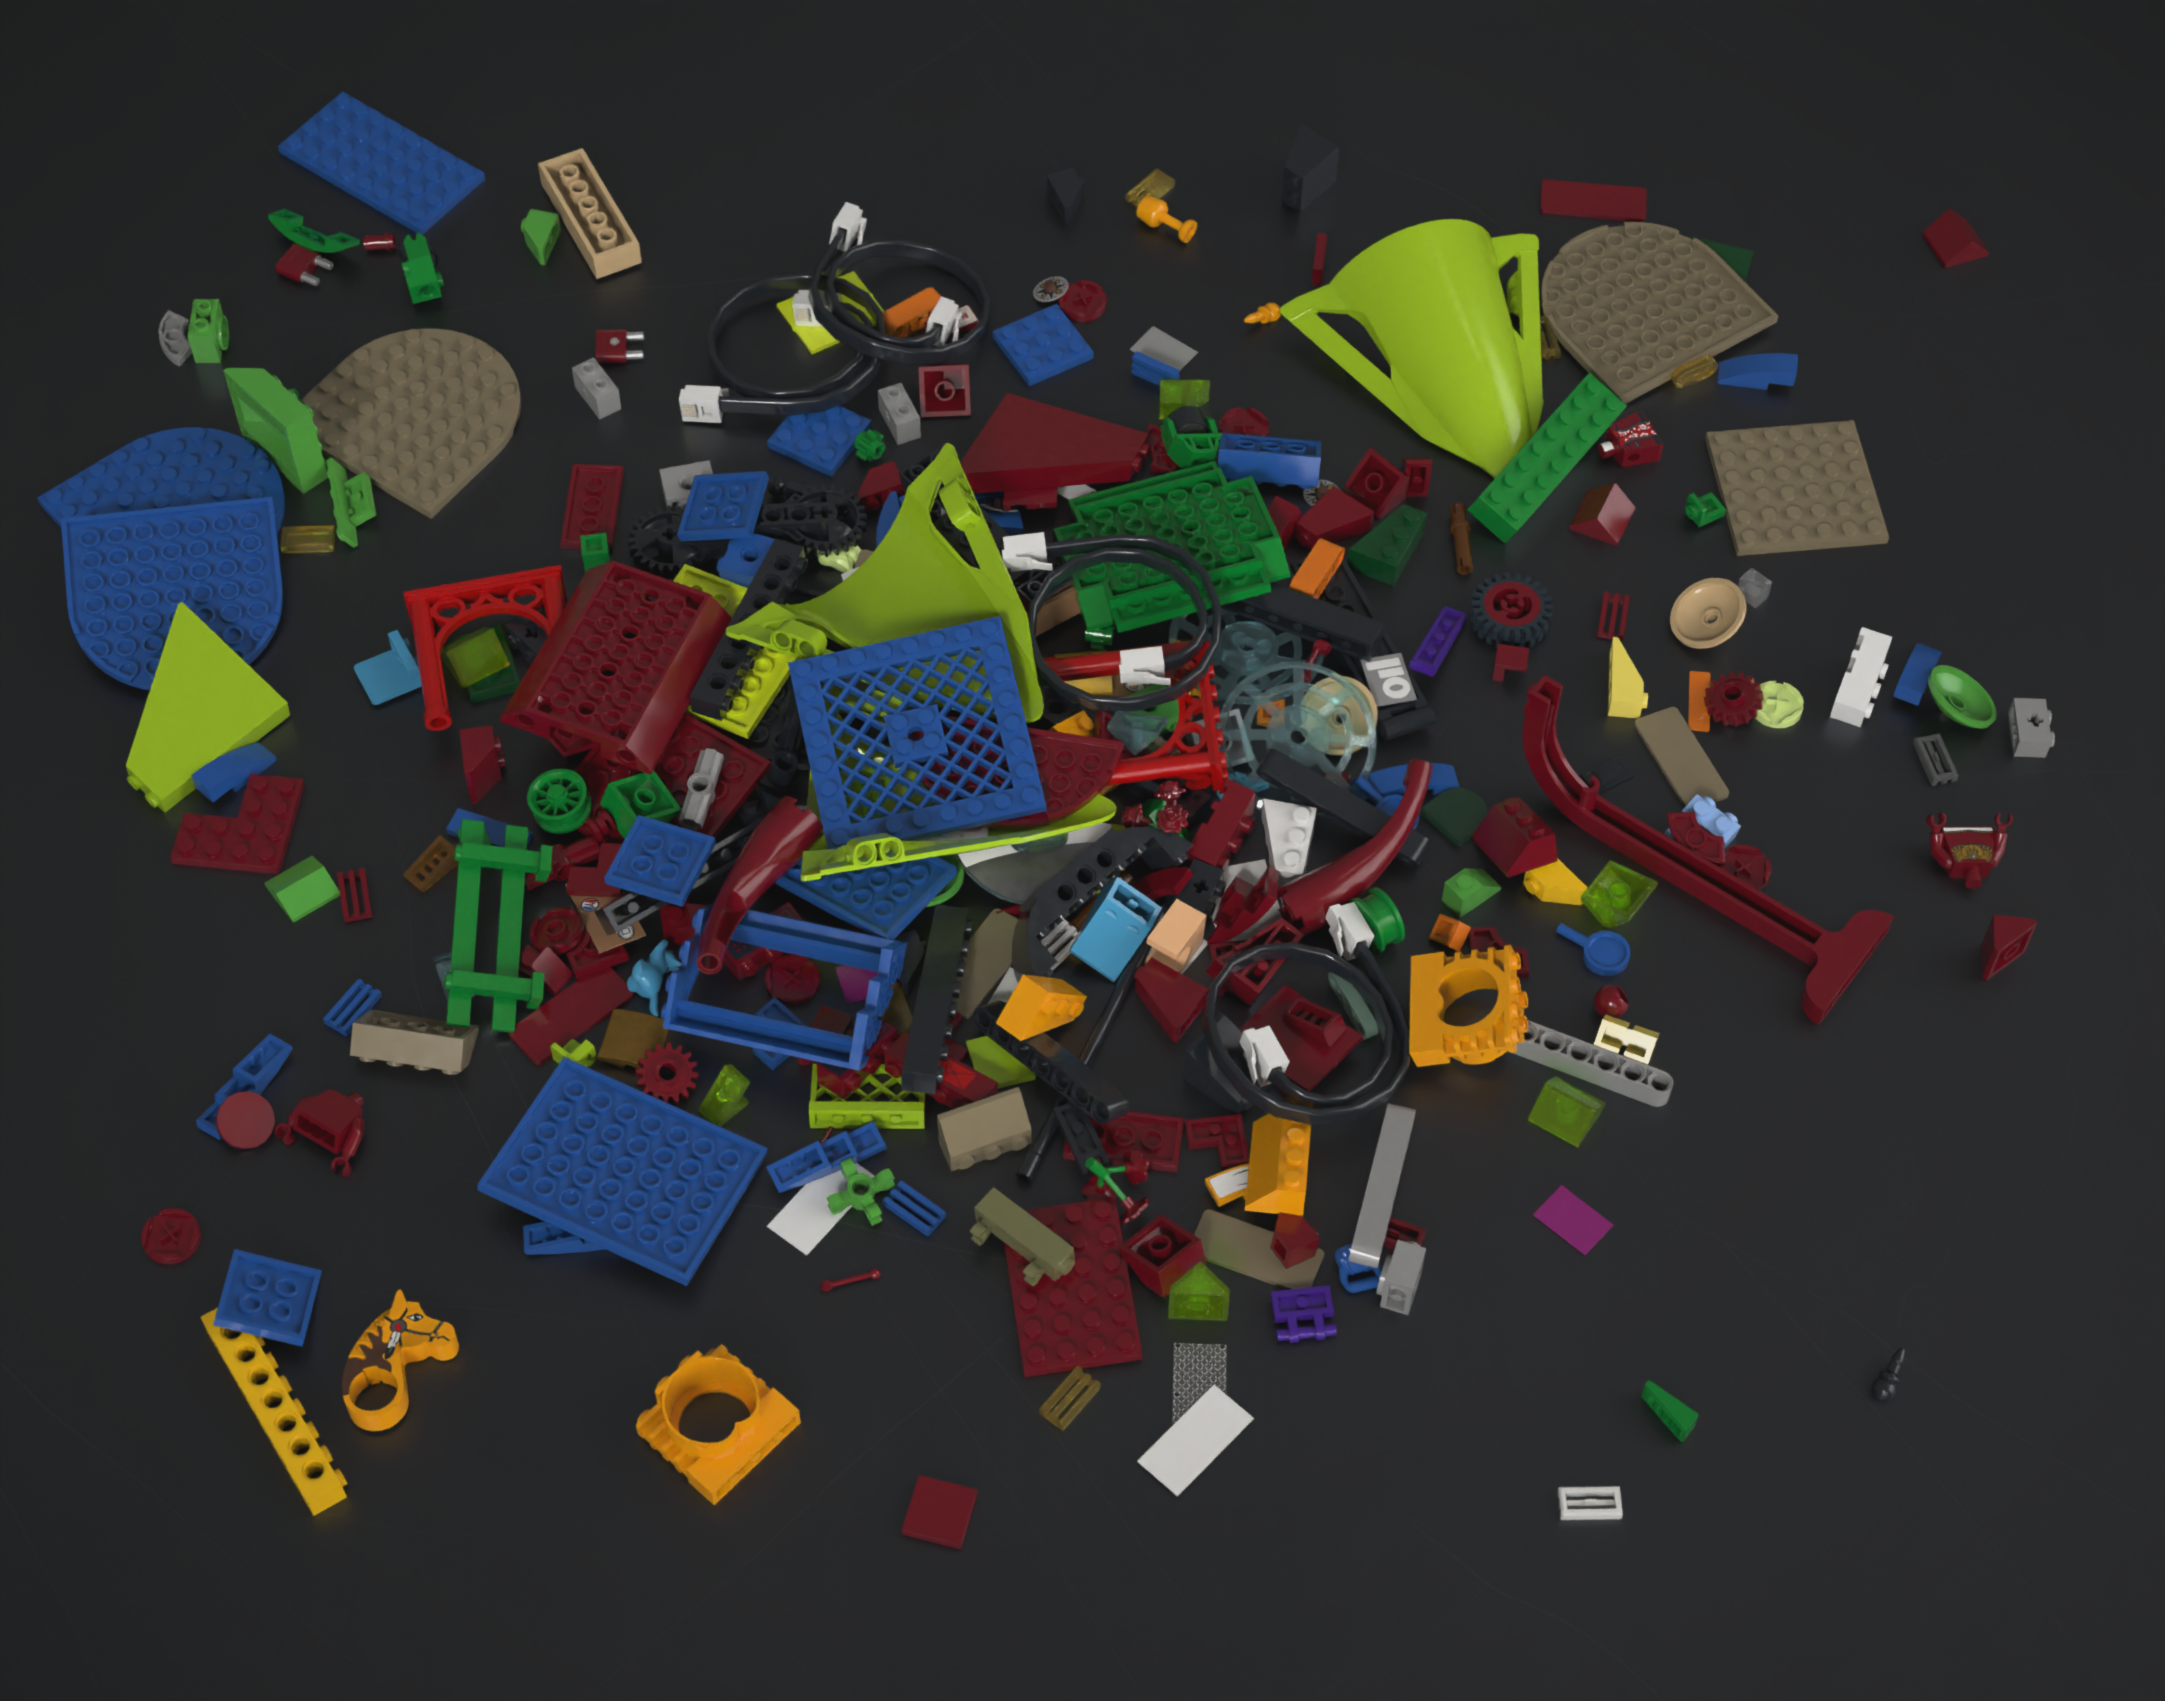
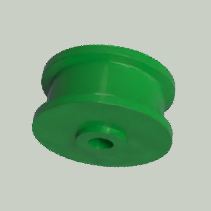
M553 769L538 776L529 787L527 794L528 805L537 825L547 832L564 834L574 831L585 823L584 820L591 814L592 800L587 791L586 784L583 778L572 770Z
M1373 887L1368 890L1367 896L1361 899L1355 897L1349 900V903L1355 902L1374 934V938L1369 946V950L1372 953L1379 954L1385 950L1387 944L1391 942L1398 944L1404 940L1405 928L1400 913L1393 901L1383 890Z

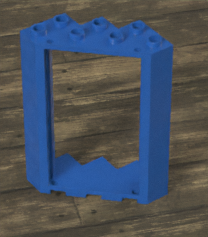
M714 903L698 909L692 922V927L695 928L694 937L686 940L680 948L679 959L682 960L681 968L672 972L666 981L668 999L664 1003L661 1012V1018L664 1019L663 1028L858 1071L867 1066L870 1056H866L865 1053L867 1049L871 1048L872 1043L876 1042L882 1026V1021L878 1020V1018L883 1016L884 1011L888 1010L894 994V989L890 988V986L895 984L896 979H899L902 973L907 942L751 909L746 912L737 925L731 940L878 972L876 977L869 980L865 1008L857 1012L852 1037L687 1001L700 971L697 967L700 940Z

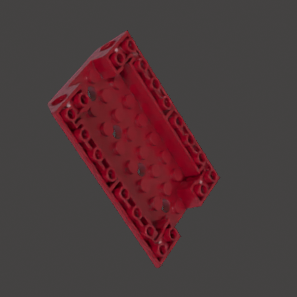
M613 560L590 568L586 571L500 716L499 722L548 739L551 738L556 728L601 743L600 757L651 775L690 704V694L732 617L709 593ZM652 596L657 598V600L651 602L645 600V598ZM628 633H632V634H635L636 637H635V638H626V637H624L623 635H627ZM606 671H612L615 674L612 676H605L602 673ZM590 709L593 713L585 715L579 711Z

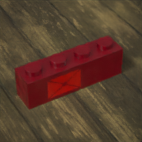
M904 1032L885 1052V1071L894 1078H902V1068L909 1033ZM948 1055L947 1062L942 1061L941 1065L945 1066L943 1084L938 1083L936 1094L928 1095L935 1098L937 1102L956 1109L998 1094V1082Z

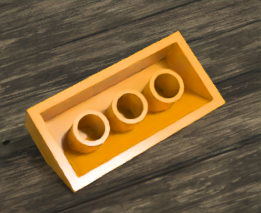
M1267 1114L1253 1122L1245 1211L1273 1214L1282 1212L1303 1216L1311 1125L1274 1117L1271 1114Z

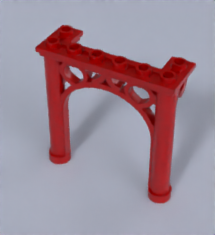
M561 565L494 575L487 578L442 584L404 592L413 628L425 712L423 716L425 727L432 731H441L447 729L452 724L441 662L442 648L448 637L463 624L479 617L494 614H512L528 618L537 623L548 636L566 607L565 601H567ZM533 595L536 597L535 600L527 605L515 602L520 596ZM508 597V602H504V599L501 598ZM469 604L470 608L466 610L465 605ZM542 605L545 608L546 618L537 611ZM457 608L460 610L453 618L439 615L444 609ZM435 624L442 627L437 636H435Z
M1193 640L1124 650L1162 646L1164 657L1180 652ZM1205 641L1198 655L1184 666L1165 671V678H1170L1171 686L1178 682L1176 679L1181 680L1198 666L1210 645V641ZM1124 650L1058 659L1055 656L1045 657V663L1064 682L1119 674V665H1121L1120 651ZM1213 663L1203 680L1197 683L1200 686L1201 698L1191 697L1187 693L1195 689L1196 684L1177 699L1179 718L1176 729L1170 739L1151 754L1121 759L1106 786L1163 778L1185 779V785L1189 789L1201 790L1213 784V791L1219 790V794L1224 793L1223 784L1228 778L1225 751L1219 752L1218 746L1224 745L1222 728L1216 729L1215 724L1221 722L1219 706L1213 707V701L1218 700L1216 684L1210 685V679L1215 678ZM1203 712L1205 728L1196 722H1191L1193 717ZM1188 733H1196L1200 736L1199 744L1193 747L1186 746L1181 740ZM1175 749H1177L1181 753L1177 755H1170Z

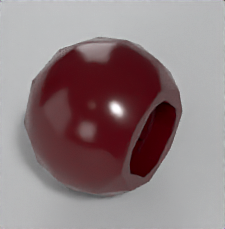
M1615 984L1602 986L1594 997V1006L1602 1017L1609 1015L1620 1018L1630 1005L1623 990Z

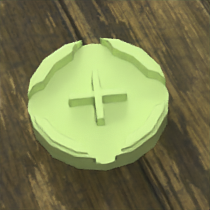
M1768 681L1760 684L1764 696L1762 701L1763 708L1762 710H1757V717L1755 719L1771 728H1786L1794 725L1800 719L1803 712L1804 701L1800 692L1785 682L1780 684L1776 683V681Z

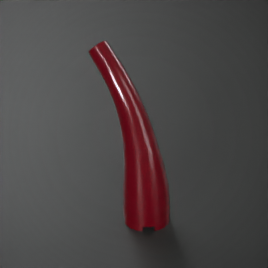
M1411 759L1409 761L1402 783L1406 787L1404 796L1393 816L1375 837L1348 853L1278 887L1277 899L1280 898L1282 902V908L1278 909L1284 920L1304 934L1302 937L1328 923L1325 917L1330 906L1336 904L1342 906L1348 904L1349 900L1355 897L1359 898L1389 866L1406 841L1419 815L1431 778L1432 764L1420 759Z
M784 796L757 825L741 849L714 901L701 936L697 956V967L701 972L715 974L721 970L731 936L749 908L803 857V851H809L824 835L820 832L823 826L809 808L802 811L794 805L797 799Z

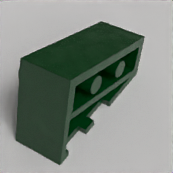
M1403 504L1349 548L1347 564L1350 569L1394 586L1425 533L1428 513Z

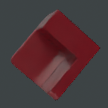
M1498 644L1492 680L1503 682L1505 669L1525 672L1529 648Z

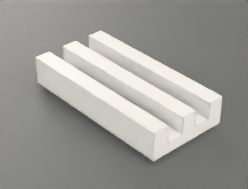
M1065 919L1041 941L1046 949L1054 955L1069 938H1074L1054 957L1058 962L1050 968L1052 971L1071 954L1069 949L1078 934L1077 929L1074 926H1070L1069 922Z
M1620 1486L1558 1488L1560 1520L1622 1518ZM1614 1496V1500H1566V1497ZM1567 1508H1615V1509H1567Z

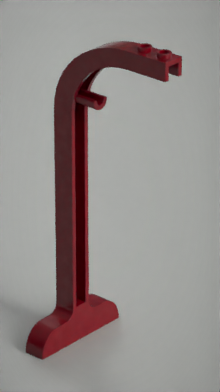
M1546 675L1538 683L1533 682L1526 693L1528 702L1523 709V713H1525L1522 731L1523 747L1527 762L1535 779L1552 803L1585 832L1807 963L1812 971L1806 979L1801 994V1005L1806 1015L1819 1025L1888 933L1894 916L1878 910H1865L1856 913L1842 930L1838 932L1827 931L1611 804L1598 795L1600 788L1598 778L1592 776L1590 784L1587 786L1572 769L1560 748L1556 733V719L1563 685Z

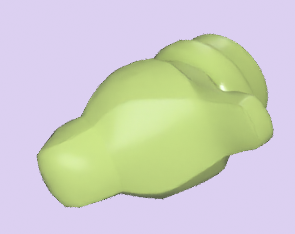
M849 545V552L839 549V555L836 556L833 551H830L828 557L824 555V552L820 551L818 561L821 565L831 566L845 573L854 569L861 549L858 545L856 547Z

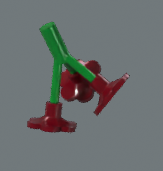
M1140 1149L1125 1152L1123 1156L1124 1163H1121L1120 1166L1105 1168L1093 1157L1088 1158L1085 1162V1166L1097 1176L1091 1177L1089 1184L1083 1186V1196L1087 1198V1201L1110 1197L1117 1199L1119 1197L1121 1199L1120 1203L1126 1209L1120 1217V1222L1123 1225L1135 1219L1149 1205V1199L1144 1197L1134 1202L1129 1195L1126 1196L1109 1176L1110 1173L1121 1172L1132 1185L1145 1182L1148 1177L1146 1170L1149 1168V1162L1146 1157H1143Z

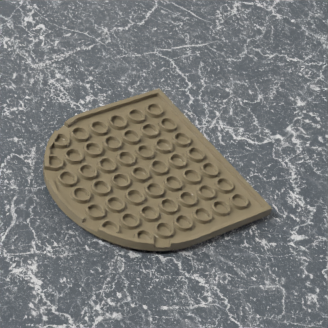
M1624 222V226L1610 228L1608 225H1604L1578 235L1566 243L1553 261L1549 262L1542 282L1541 307L1544 318L1553 335L1588 373H1591L1624 404L1777 323L1778 315L1710 247L1696 238L1691 240L1680 235L1677 229L1653 223Z
M410 329L378 338L350 354L300 400L302 404H308L314 413L312 418L318 429L317 437L323 447L321 452L324 456L332 457L341 466L356 475L365 472L370 477L373 485L431 519L502 451L513 436V429L521 413V395L518 381L506 359L493 347L473 336L444 329Z

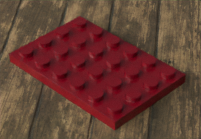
M1110 1197L1025 1210L1074 1247L1075 1264L1068 1274H1062L1056 1281L1044 1273L1038 1283L1031 1286L1024 1280L1026 1275L1023 1273L1024 1269L1031 1262L1004 1242L1024 1377L1143 1360L1127 1262L1119 1251V1246L1123 1244L1116 1198Z

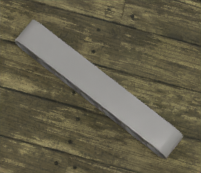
M1527 1020L1528 1032L1524 1033V1037L1528 1038V1040H1524V1043H1517V1052L1513 1054L1651 1106L1660 1107L1668 1102L1673 1087V1079L1667 1072ZM1573 1057H1579V1058H1581L1582 1060H1577V1059H1575V1058H1573ZM1600 1067H1606V1068H1608L1609 1070H1604V1069H1602V1068H1600ZM1627 1077H1633L1636 1080H1630ZM1654 1087H1659L1663 1090H1657Z
M1390 1103L1387 1105L1350 1251L1349 1262L1378 1269L1416 1109Z

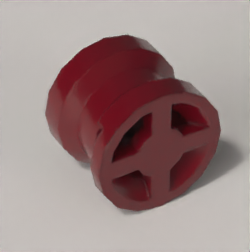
M604 809L598 811L597 816L594 818L588 817L584 820L591 835L595 837L598 843L604 840V836L618 831L613 820Z

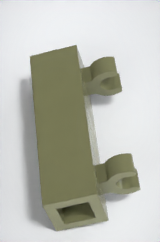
M993 1187L974 1207L977 1223L970 1230V1233L973 1234L971 1240L981 1246L992 1232L1031 1263L1024 1269L1023 1273L1026 1275L1024 1280L1031 1286L1036 1285L1044 1273L1056 1281L1062 1274H1068L1075 1264L1074 1247Z

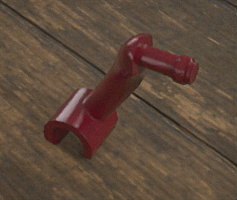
M1323 639L1316 640L1313 645V651L1302 666L1300 674L1302 682L1308 683L1311 680V667L1319 654L1329 655L1332 649L1329 642Z

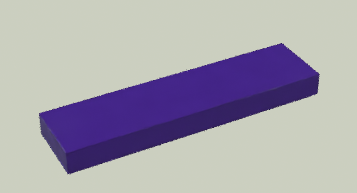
M1443 606L1412 657L1409 668L1434 677L1466 623L1468 614Z

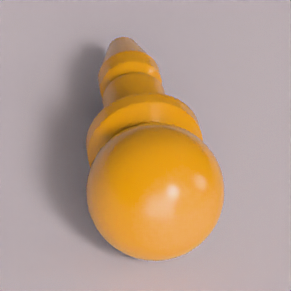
M1273 302L1267 303L1259 307L1257 312L1251 313L1244 318V322L1255 323L1261 321L1262 323H1268L1269 321H1276L1281 316L1280 306Z

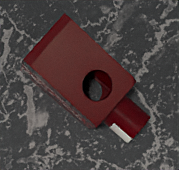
M1642 410L1610 425L1607 431L1606 442L1598 445V451L1603 459L1614 455L1620 466L1628 467L1660 461L1664 444Z

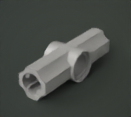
M706 748L700 751L694 773L688 779V792L679 817V824L688 830L697 831L703 828L709 806L715 799V787L724 761L723 754L715 749ZM700 788H706L703 791H697Z

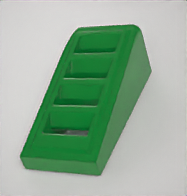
M1648 1380L1641 1397L1671 1432L1683 1442L1694 1429L1699 1414L1660 1386Z

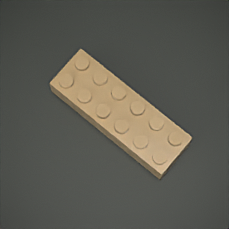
M583 148L538 163L541 184L596 279L642 263L638 240Z

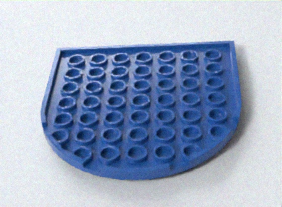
M201 427L170 429L136 439L37 497L39 504L60 527L61 518L273 497L276 530L278 533L285 511V494L282 481L270 458L256 445L238 435Z
M273 497L61 518L67 607L74 635L87 657L102 671L116 680L140 689H151L176 608L180 602H183L248 665L262 653L274 636L282 614L283 586Z

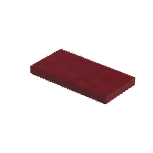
M572 464L560 542L561 549L581 550L580 536L606 533L609 551H613L624 474L623 466Z
M1128 1111L1123 1117L1100 1124L1088 1115L1108 1156L1110 1165L1120 1166L1121 1163H1124L1123 1156L1125 1152L1140 1149L1143 1157L1148 1159V1169L1177 1173L1184 1118ZM1065 1140L1063 1159L1075 1160Z

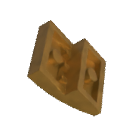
M614 1009L597 1059L622 1069L626 1064L637 1069L642 1068L638 1065L639 1058L647 1060L645 1056L647 1049L654 1053L656 1044H659L663 1049L669 1030L663 1028L664 1019L639 1012Z

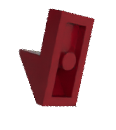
M527 945L520 953L518 974L530 979L533 972L544 973V989L554 995H558L573 977L570 969L549 947L540 952Z

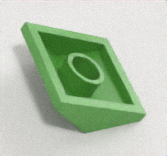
M313 856L308 857L264 883L293 923L340 896V891L325 867Z

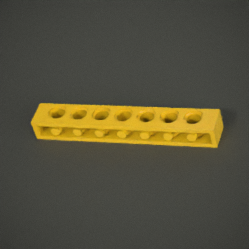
M218 1308L201 1316L200 1318L206 1331L313 1516L347 1498L343 1486L347 1485L344 1476L339 1468L334 1471L329 1463L333 1461L330 1452L325 1444L321 1447L317 1444L315 1440L319 1437L317 1430L311 1421L305 1423L302 1415L306 1414L298 1398L294 1400L290 1398L288 1392L292 1391L284 1375L278 1377L275 1369L279 1367L271 1352L267 1354L263 1352L261 1347L265 1343L262 1337L214 1326L213 1323ZM241 1333L237 1338L230 1339L233 1334ZM254 1356L252 1360L243 1362L246 1357ZM261 1379H268L264 1384H256ZM274 1402H281L278 1407L269 1408ZM288 1425H295L292 1430L283 1431ZM309 1448L305 1454L296 1455L299 1450ZM316 1472H323V1474L316 1479L310 1478Z

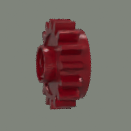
M1730 671L1729 677L1725 678L1724 675L1720 674L1719 682L1715 680L1710 681L1712 688L1705 689L1706 697H1704V702L1708 715H1713L1715 722L1720 721L1724 726L1734 725L1737 727L1739 724L1749 723L1751 718L1757 717V710H1762L1763 691L1761 690L1760 683L1754 681V676L1751 675L1745 678L1742 671L1738 676H1734L1733 671Z
M670 1042L667 1043L666 1049H662L659 1044H656L654 1053L649 1049L645 1051L647 1060L644 1058H639L638 1065L642 1068L635 1071V1076L641 1077L636 1085L637 1087H644L643 1093L666 1103L672 1101L675 1105H678L680 1097L685 1100L688 1099L689 1093L687 1089L695 1090L696 1084L691 1080L698 1079L699 1073L692 1072L697 1067V1062H689L691 1053L688 1052L683 1055L681 1053V1045L676 1050H673ZM664 1069L673 1072L674 1078L664 1080L660 1077L659 1072Z

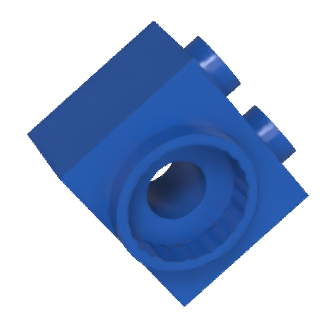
M753 533L752 538L730 539L725 556L721 557L717 564V572H719L720 578L748 588L775 539Z

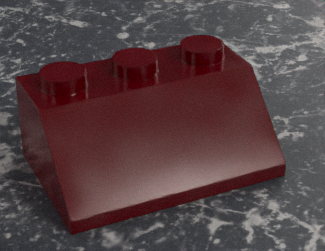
M1520 797L1508 798L1504 802L1494 804L1472 835L1473 841L1507 877L1558 861L1555 833Z

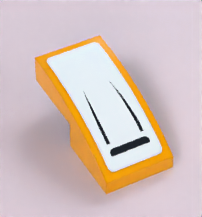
M1249 1163L1230 1168L1205 1179V1185L1218 1207L1243 1196L1244 1200L1246 1199Z

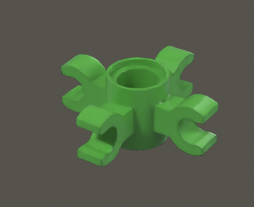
M851 1158L840 1162L842 1167L841 1173L848 1182V1189L827 1197L829 1202L828 1208L832 1215L842 1212L851 1205L855 1209L864 1210L872 1226L881 1222L882 1218L880 1215L882 1212L874 1201V1194L889 1190L895 1186L893 1181L895 1177L891 1170L887 1168L871 1178L866 1174L858 1173ZM859 1189L867 1190L864 1194L855 1193Z

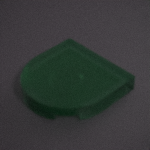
M1452 788L1442 792L1421 809V814L1460 847L1472 837L1487 816V808L1485 802L1477 793L1464 788Z

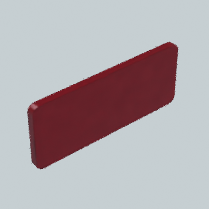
M1543 180L1541 185L1540 212L1550 215L1644 222L1646 218L1647 190L1640 187Z
M611 967L580 978L517 1023L514 1033L509 1032V1036L534 1064L541 1065L552 1057L550 1046L554 1042L563 1047L571 1039L576 1040L611 1015L614 1009H619L633 999L634 993L628 990L627 984Z

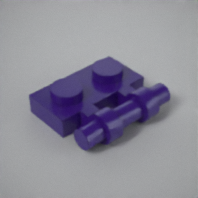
M1329 1285L1271 1291L1270 1299L1274 1323H1287L1286 1329H1276L1277 1341L1289 1340V1343L1299 1342V1339L1315 1337L1316 1340H1324L1325 1336L1337 1335L1336 1324H1324L1323 1318H1330L1334 1315ZM1313 1319L1314 1326H1297V1321Z

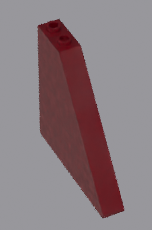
M1007 393L960 464L973 493L1130 481L1133 474L1140 471L1142 460L1147 459L1151 446L1147 444L1148 433Z

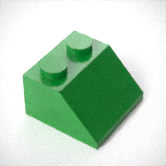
M654 770L651 775L643 772L608 783L600 805L609 814L624 839L638 815L668 823L680 814L682 810Z

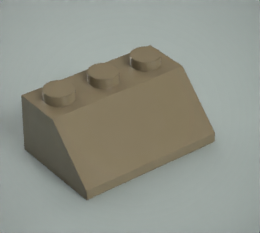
M1019 1087L937 1115L939 1145L951 1171L967 1169L976 1162L985 1159H995L1002 1153L1010 1150H1021L1032 1143L1031 1126Z

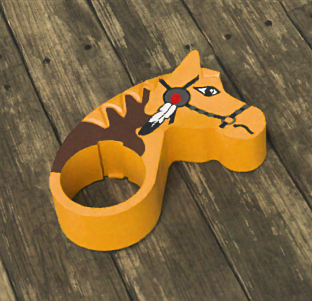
M401 1289L396 1292L392 1307L376 1318L356 1342L343 1371V1398L350 1418L358 1427L368 1431L388 1429L404 1417L409 1405L405 1365L407 1363L422 1361L429 1356L437 1360L446 1361L454 1358L459 1350V1343L453 1326L448 1322L426 1316L419 1302L406 1301ZM383 1381V1383L397 1388L394 1399L387 1406L379 1410L366 1411L355 1406L358 1395L365 1388L369 1387L368 1384L370 1383L374 1385Z

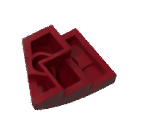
M1058 487L1005 491L1003 511H1010L1011 506L1025 509L1055 508L1058 503Z
M1269 866L1255 886L1237 876L1233 879L1221 897L1218 911L1213 921L1217 927L1208 938L1207 944L1226 942L1238 936L1259 921L1277 901L1278 870Z

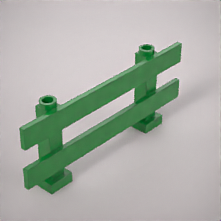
M462 819L460 844H456L454 850V860L458 861L450 972H446L444 979V989H449L446 1025L469 1028L471 998L473 994L493 997L492 1031L514 1033L517 1000L527 1001V1008L538 1009L543 1000L544 973L533 972L530 979L519 978L518 973L525 872L535 873V881L546 882L551 872L552 846L541 845L538 852L527 850L528 827L513 825L505 826L504 847L483 845L484 822ZM481 867L502 869L495 975L473 972Z

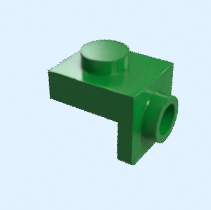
M1712 492L1699 498L1694 493L1689 494L1685 506L1687 516L1693 519L1698 527L1725 516L1726 509Z

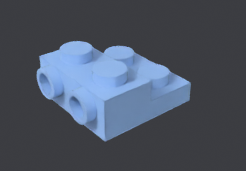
M1697 794L1681 811L1695 812L1697 822L1703 830L1712 835L1724 837V849L1736 837L1741 827L1738 824L1737 818L1732 813L1726 812L1724 814L1716 808L1715 802L1707 796L1702 798ZM1668 828L1664 835L1674 840Z

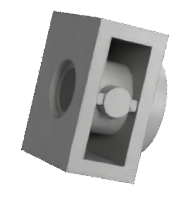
M710 460L659 469L666 507L671 506L672 511H676L681 506V512L684 513L695 475L713 474Z
M1397 1241L1393 1256L1388 1254L1379 1279L1376 1294L1382 1296L1380 1307L1409 1315L1421 1277L1426 1248L1412 1241Z

